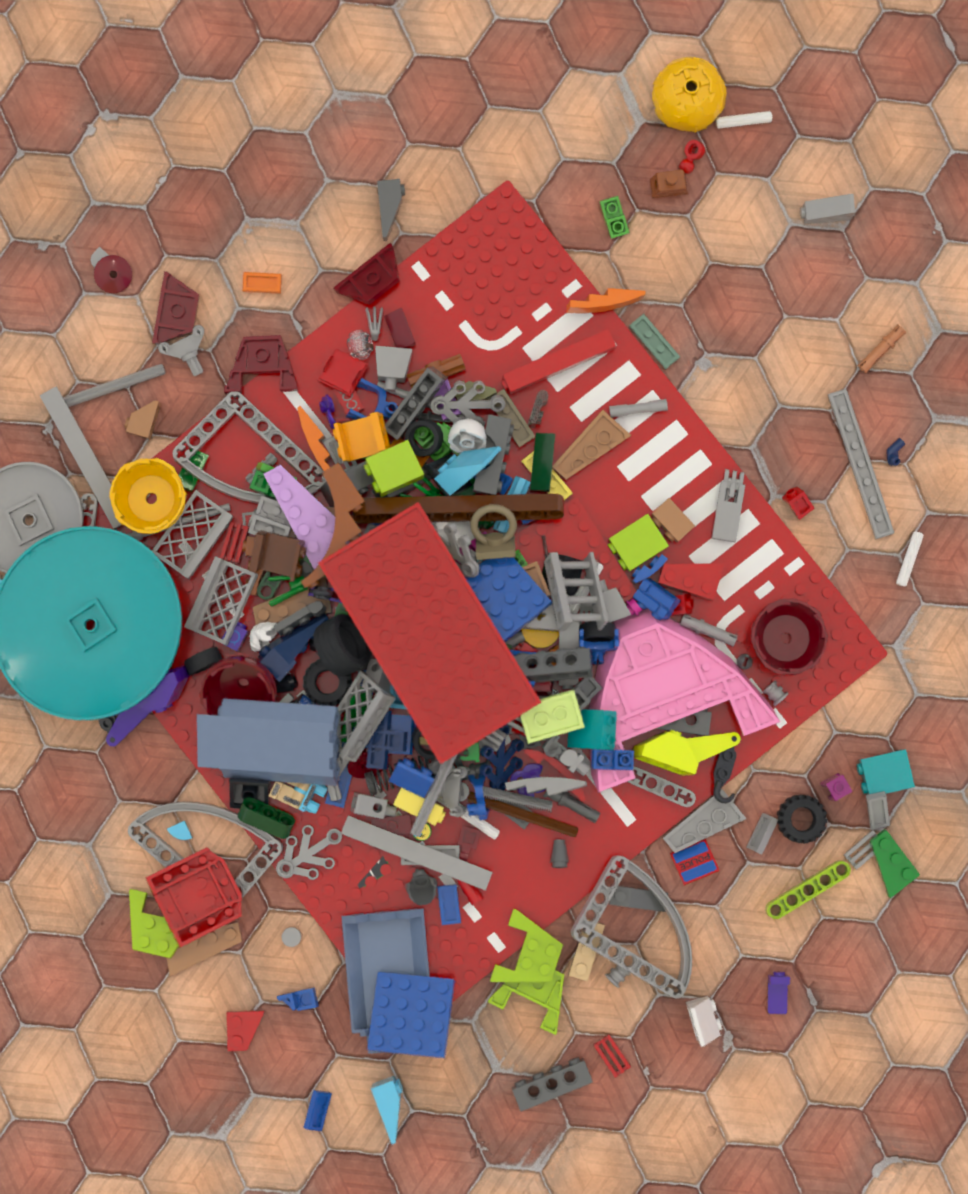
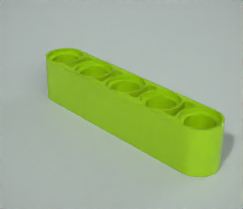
M839 860L833 862L768 902L765 907L766 914L773 919L785 916L847 878L851 872L850 865ZM840 864L845 866V872L842 875H838L836 872V868ZM827 874L829 881L827 884L822 885L820 877ZM810 884L813 888L812 893L805 895L803 888L805 885ZM791 894L796 897V902L793 905L787 903V897ZM773 905H778L780 908L779 913L776 915H772L770 912V908Z

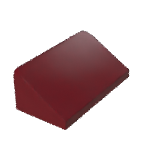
M402 308L384 316L396 348H409L416 345Z

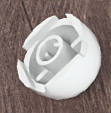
M470 418L457 421L449 431L448 443H450V448L460 454L463 451L486 448L487 437L485 428L481 423Z

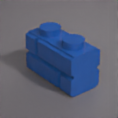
M651 578L644 579L633 596L637 600L639 607L643 609L648 608L652 611L651 615L658 620L669 619L680 602V599Z

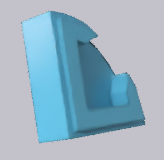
M186 821L167 828L168 832L177 839L188 840L193 838Z

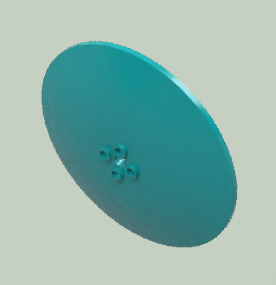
M95 526L75 527L58 531L39 540L23 552L9 568L0 584V668L10 685L22 698L48 714L71 720H97L115 716L145 699L160 684L173 663L182 630L181 604L176 586L162 561L143 543L129 535L109 528ZM89 620L95 621V627L92 630H88L86 627Z

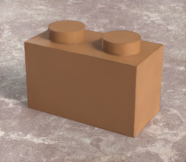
M670 498L651 514L654 524L658 528L662 526L666 531L664 533L671 542L674 540L676 543L679 542L695 527Z

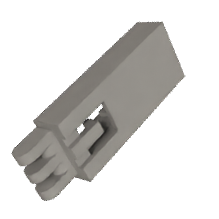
M725 469L724 479L720 482L711 539L736 542L745 485H743L744 472H740L739 479H736L737 471L733 470L732 477L730 478L728 477L729 470ZM727 489H730L728 497H734V502L725 501Z

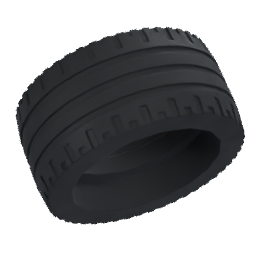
M339 614L315 629L313 640L317 654L324 666L334 675L341 677L349 675L369 663L371 650L349 615Z

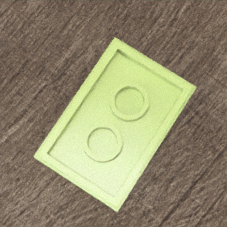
M574 689L541 698L540 704L520 715L528 743L584 728Z

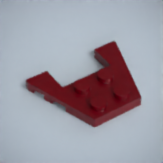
M281 335L243 337L235 358L234 367L229 374L230 378L224 387L225 394L230 392L242 394L244 374L280 373L281 392L298 391Z

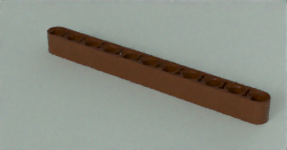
M560 494L363 498L364 502L361 503L363 507L353 513V519L356 523H384L419 502L430 522L471 521L474 513L485 505L498 504L508 508L514 514L516 520L560 519L564 516V497ZM489 512L484 514L479 521H507L508 519L501 513Z

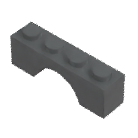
M488 415L485 430L486 437L493 442L495 447L499 446L501 450L488 468L476 474L473 492L485 495L501 493L503 481H499L500 474H505L507 462H503L504 455L509 454L510 443H507L508 435L512 436L514 429L511 419Z

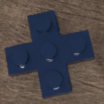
M387 711L365 748H368L366 768L387 769L389 750L406 751L408 732L391 731L392 711Z

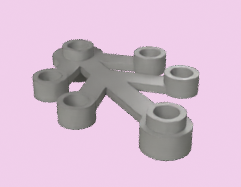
M457 381L454 387L444 396H436L430 403L431 410L434 413L444 414L453 422V425L463 418L457 417L451 409H458L467 418L481 421L484 427L483 419L476 416L470 409L491 408L495 412H500L505 408V401L501 395H494L490 400H471L476 394H481L485 391V385L482 381L474 382L473 387L458 401H451L457 394H462L466 390L465 383ZM458 385L463 386L461 390L456 389ZM482 385V388L478 390L476 386ZM439 403L444 405L442 408L437 407ZM496 403H501L500 407H495L494 405Z
M454 523L445 525L444 532L447 534L449 542L439 533L438 535L453 559L461 563L458 564L456 562L457 566L466 577L477 576L479 574V565L471 557L468 548L471 544L470 538L467 535H463L456 541L454 535L457 532L456 525ZM432 524L433 527L435 528V530H436L437 533H438V528H437V526H436L435 524ZM458 545L461 547L463 555L460 553Z
M311 825L304 826L299 856L292 859L293 849L297 845L298 839L293 835L289 836L286 839L287 847L284 859L280 860L276 866L278 875L282 878H289L296 874L315 880L319 876L318 870L316 868L308 870L296 867L302 862L332 869L335 866L333 858L328 857L325 859L313 855L329 844H338L342 840L341 831L331 829L328 831L326 838L308 849L314 828ZM306 827L311 828V834L308 835L305 833L304 830ZM332 833L338 834L337 840L331 838ZM289 838L295 839L294 845L288 843ZM326 860L333 862L331 867L326 866ZM284 865L290 867L288 872L283 871ZM314 870L316 877H310L309 872Z

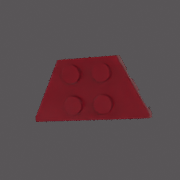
M392 244L386 245L333 287L335 292L370 305L397 284L400 280Z
M164 271L152 344H159L192 334L195 326L200 295L167 271Z

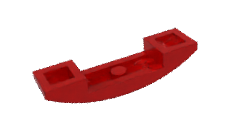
M525 749L524 752L536 763L539 764L545 759L566 778L577 780L569 769L555 758L549 757L540 751ZM582 788L571 790L574 795L584 802L586 798Z

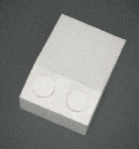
M708 996L686 1002L695 1037L700 1046H705L719 1037V1030H722L719 1018L715 1019L714 1011H717L714 1000H710Z

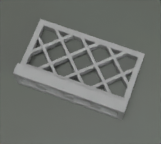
M195 490L185 504L181 516L166 530L152 552L190 580L234 517ZM196 496L203 499L205 508L193 509L192 502ZM217 509L221 512V515L217 520L209 521L208 510ZM205 510L207 521L196 523L194 512ZM192 513L193 524L182 525L181 517L183 514ZM207 524L208 533L204 536H198L196 525ZM194 526L196 537L185 539L183 528ZM180 528L182 539L171 541L170 532L173 529ZM196 539L197 548L195 551L187 552L185 541ZM183 542L184 553L173 554L172 543ZM169 544L171 555L162 556L157 551L161 545ZM185 555L186 563L182 569L175 565V556Z
M215 556L184 627L228 646L258 574ZM229 566L233 568L235 575L227 579L225 573ZM246 574L250 575L251 578L248 584L242 585L240 577ZM236 579L239 588L231 591L228 583ZM225 585L227 593L219 597L217 591L220 586ZM241 592V600L235 603L232 595ZM229 597L231 606L223 609L220 600ZM217 602L219 611L211 614L210 607ZM233 609V619L227 621L225 612ZM221 615L223 623L215 627L213 618ZM209 620L212 629L205 632L202 631L203 623ZM225 627L226 635L224 639H221L218 636L217 630Z
M364 671L358 673L337 707L340 715L344 711L346 713V720L342 722L339 720L337 730L340 740L339 756L344 760L353 762L357 761L396 698L391 693L386 692ZM364 678L366 688L360 690V683ZM377 690L378 693L372 700L371 691ZM366 692L367 701L361 703V693ZM355 695L356 704L350 706V699ZM367 706V710L362 716L361 707ZM356 708L357 718L351 719V709ZM357 722V726L352 732L351 723ZM346 724L347 734L341 735V725ZM347 738V742L342 748L341 739Z

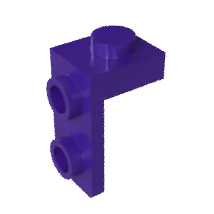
M774 971L773 974H768L767 1012L769 1014H787L788 985H790V977L785 975V972Z

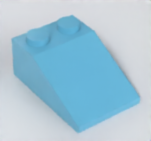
M497 446L463 451L458 456L454 454L446 461L447 463L437 470L439 474L434 479L449 495H452L482 470L499 453L501 448Z
M395 1076L375 1082L371 1087L391 1144H395L397 1139L400 1100L403 1090L400 1079L396 1080Z

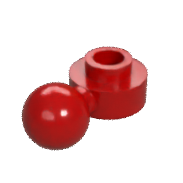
M691 140L686 144L685 154L687 158L683 159L679 164V169L684 170L685 174L693 171L694 160H699L703 157L705 146L702 142Z

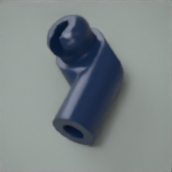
M898 438L886 450L887 462L891 466L900 464L898 451L905 445L901 438Z

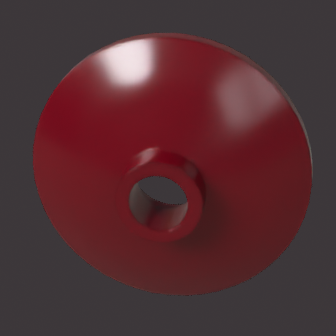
M105 256L95 266L94 279L98 287L103 291L119 293L129 286L132 280V269L129 263L120 256ZM111 271H116L117 276L115 278L110 277Z
M368 752L361 753L356 762L349 761L347 768L350 775L360 779H365L364 773L368 771L370 773L373 771L374 776L377 775L375 768H366Z

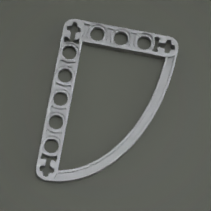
M230 392L173 450L175 462L201 482L228 496L259 504L263 494L245 491L228 485L204 472L190 461L200 448L236 414L310 483V485L305 487L310 494L316 493L326 482L322 474L324 471L239 392ZM231 397H238L239 404L243 405L245 403L246 405L238 411L239 406L236 403L231 404ZM219 409H224L227 412V416L224 419H219L216 416V412ZM244 410H253L254 416L252 418L244 417ZM211 423L214 429L211 432H205L203 425ZM258 423H267L268 429L263 432L259 431L257 428ZM192 436L200 438V443L197 446L189 443V439ZM272 436H281L282 442L277 445L271 442ZM185 443L187 444L188 448L193 450L192 452H190L188 449L185 452V458H177V451L183 452L186 449V446H184ZM293 448L296 451V455L291 458L287 457L285 450ZM307 461L310 464V468L305 471L301 470L299 463ZM315 468L314 474L317 476L322 475L323 482H314L315 477L312 474L308 477L307 474Z
M173 802L157 806L137 817L128 827L129 836L165 868L184 858L145 825L147 821L156 816L177 811L200 812L226 819L252 832L265 841L266 844L235 879L237 886L242 890V898L283 851V844L278 838L243 823L238 819V813L200 802ZM140 826V832L143 835L147 832L149 833V835H147L143 839V841H141L140 838H142L143 836L140 833L135 835L133 833L135 831L133 827ZM151 837L156 840L157 845L155 848L148 847V838ZM270 843L272 845L276 843L278 845V852L273 851L270 857L263 853L264 850L267 853L271 849ZM164 850H168L171 853V859L168 861L163 860L161 857V853ZM258 857L266 859L267 865L261 868L257 865ZM249 871L254 874L252 882H247L244 879L245 872Z
M613 856L572 926L571 936L576 941L668 996L676 999L680 998L686 991L692 971L691 944L685 924L671 899L646 872L623 856ZM621 860L622 867L617 868L615 862ZM610 870L615 871L618 875L610 873ZM626 871L640 880L652 892L674 926L681 955L678 980L594 930ZM607 876H612L614 879L610 887L605 885V878ZM598 893L604 895V901L600 904L595 901ZM589 910H593L595 913L591 921L586 919V912ZM583 928L582 931L589 935L588 938L579 935L577 930ZM598 936L601 939V944L598 947H594L592 940ZM611 946H615L617 949V953L613 957L608 955V949ZM626 956H631L633 959L630 966L624 965V958ZM643 965L648 967V973L645 976H642L639 971ZM662 974L664 982L661 985H657L655 979L658 975ZM668 984L677 986V989H679V991L674 992L673 989L667 987Z

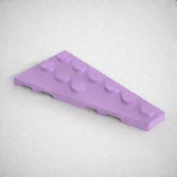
M279 465L264 473V476L295 535L299 540L305 541L304 547H307L306 555L315 570L319 565L318 562L323 560L330 547L334 534L335 516Z

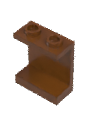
M260 530L255 536L249 571L258 572L259 570L277 573L289 576L290 581L294 582L298 577H301L303 571L301 560L305 558L307 547H304L305 541Z

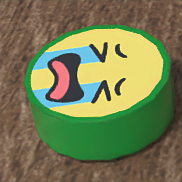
M426 823L419 837L413 835L414 838L419 841L427 840L431 835L430 825Z

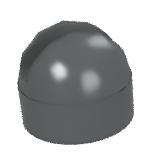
M742 654L737 658V665L740 669L746 670L752 666L753 660L751 656ZM745 657H747L748 660L746 666L744 667L742 666V664L744 662Z

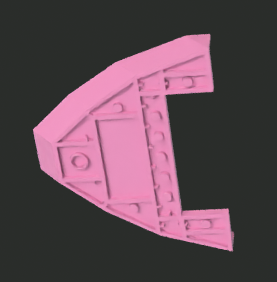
M649 609L638 613V616L634 614L613 622L615 629H619V647L614 651H606L603 655L604 663L597 666L595 680L602 689L591 699L589 710L617 712L614 750H624L622 741L728 700L743 736L780 722L771 705L736 663L692 629L681 626L680 623L670 618L658 620L651 615L652 611ZM590 749L591 768H592V750H593V749ZM591 769V776L598 793L635 779L633 770Z

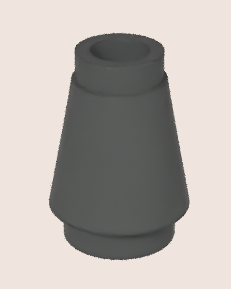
M554 840L550 859L552 868H567L569 859L565 840Z

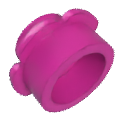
M634 598L630 601L627 600V608L630 614L638 616V613L642 611L641 607H639Z

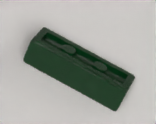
M536 433L530 490L550 491L555 434Z

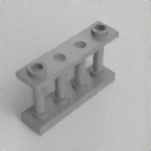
M550 552L544 564L558 631H566L571 623L576 621H596L598 630H602L609 622V613L605 608L597 571L598 563L594 553L589 552L583 561L561 562L558 552ZM561 569H585L587 579H565ZM589 586L590 596H568L565 587ZM569 604H592L594 613L572 614Z

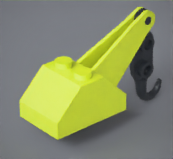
M670 730V732L665 731L635 745L633 748L634 759L682 776L696 774L698 762L718 754L713 771V794L718 802L726 804L733 800L735 794L732 793L730 797L723 798L720 792L724 784L730 779L736 760L734 747L740 743L741 738L738 733L731 732L687 739L681 737V733Z

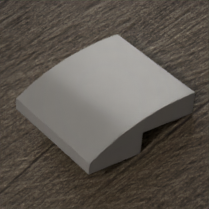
M262 495L248 533L256 535L257 532L263 530L288 537L292 527L278 501Z

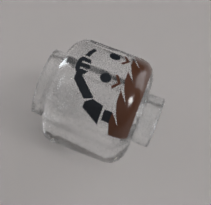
M356 330L350 333L346 340L350 355L354 358H359V360L368 358L374 349L370 335L367 332H363V330Z

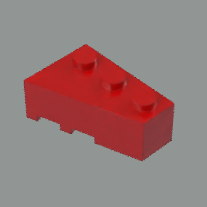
M725 563L664 564L657 583L713 601Z

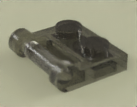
M545 390L538 392L528 421V426L534 429L537 424H541L544 411H541V409L548 403L549 395Z

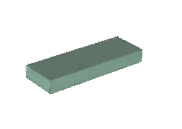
M644 313L629 325V328L665 370L680 358L678 353Z

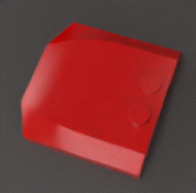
M208 847L145 878L180 948L242 917V894L225 860L213 853Z

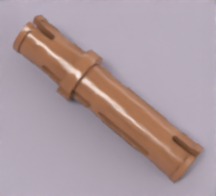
M897 324L887 336L882 338V341L866 358L857 365L858 368L866 374L887 351L895 347L894 344L906 334V331Z

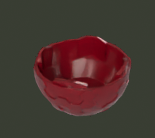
M780 599L767 605L759 613L751 629V642L757 656L767 669L781 675H797L814 668L820 662L826 649L828 634L822 616L815 607H811L798 599ZM783 633H788L791 636V641L788 644L781 642L780 637Z
M238 655L223 658L212 665L207 671L199 693L201 704L208 715L218 716V708L222 706L223 699L275 702L277 689L275 680L265 665L252 657ZM245 678L249 684L243 686L239 683V679Z

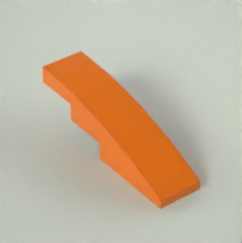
M608 288L604 295L589 294L585 301L570 300L566 307V313H595L625 307L641 301L645 296V291Z
M299 406L297 409L308 444L323 471H326L330 468L326 461L331 456L320 443L325 436L304 409Z

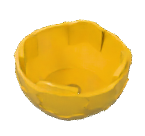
M682 57L675 59L657 74L653 82L652 100L655 113L668 127L694 133L701 131L714 122L725 107L727 93L724 80L721 78L717 68L702 58ZM693 82L696 84L697 89L692 92L688 91L686 84Z
M141 458L124 464L112 481L109 493L115 518L122 525L141 534L159 533L171 527L181 516L186 502V492L175 468L158 458ZM151 493L157 496V501L154 504L147 502V496Z

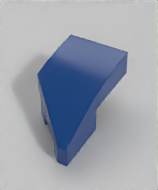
M315 987L277 996L279 1001L286 1003L292 1010L301 1011L319 1006Z

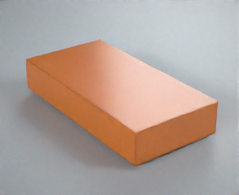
M243 272V292L281 294L282 274Z

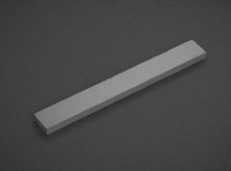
M56 386L39 395L113 529L122 526L115 518L111 506L109 493L112 484L58 387Z
M847 389L828 394L827 396L875 540L894 534Z
M351 816L347 817L341 832L343 835L483 890H486L493 873Z

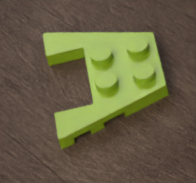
M130 889L132 949L171 959L179 946L164 917L143 913L148 893Z
M513 909L508 926L526 931L527 934L515 970L495 964L490 981L551 982L563 944L518 910Z
M555 970L551 982H505L488 999V1003L504 1009L511 993L515 992L548 1009L540 1028L556 1035L564 973Z

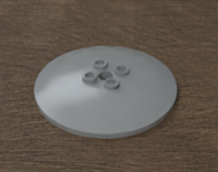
M19 462L0 469V571L7 573L16 559L39 540L58 531L83 527V507L75 487L62 473L47 465L36 462ZM28 515H32L34 522L28 526L25 523V518Z

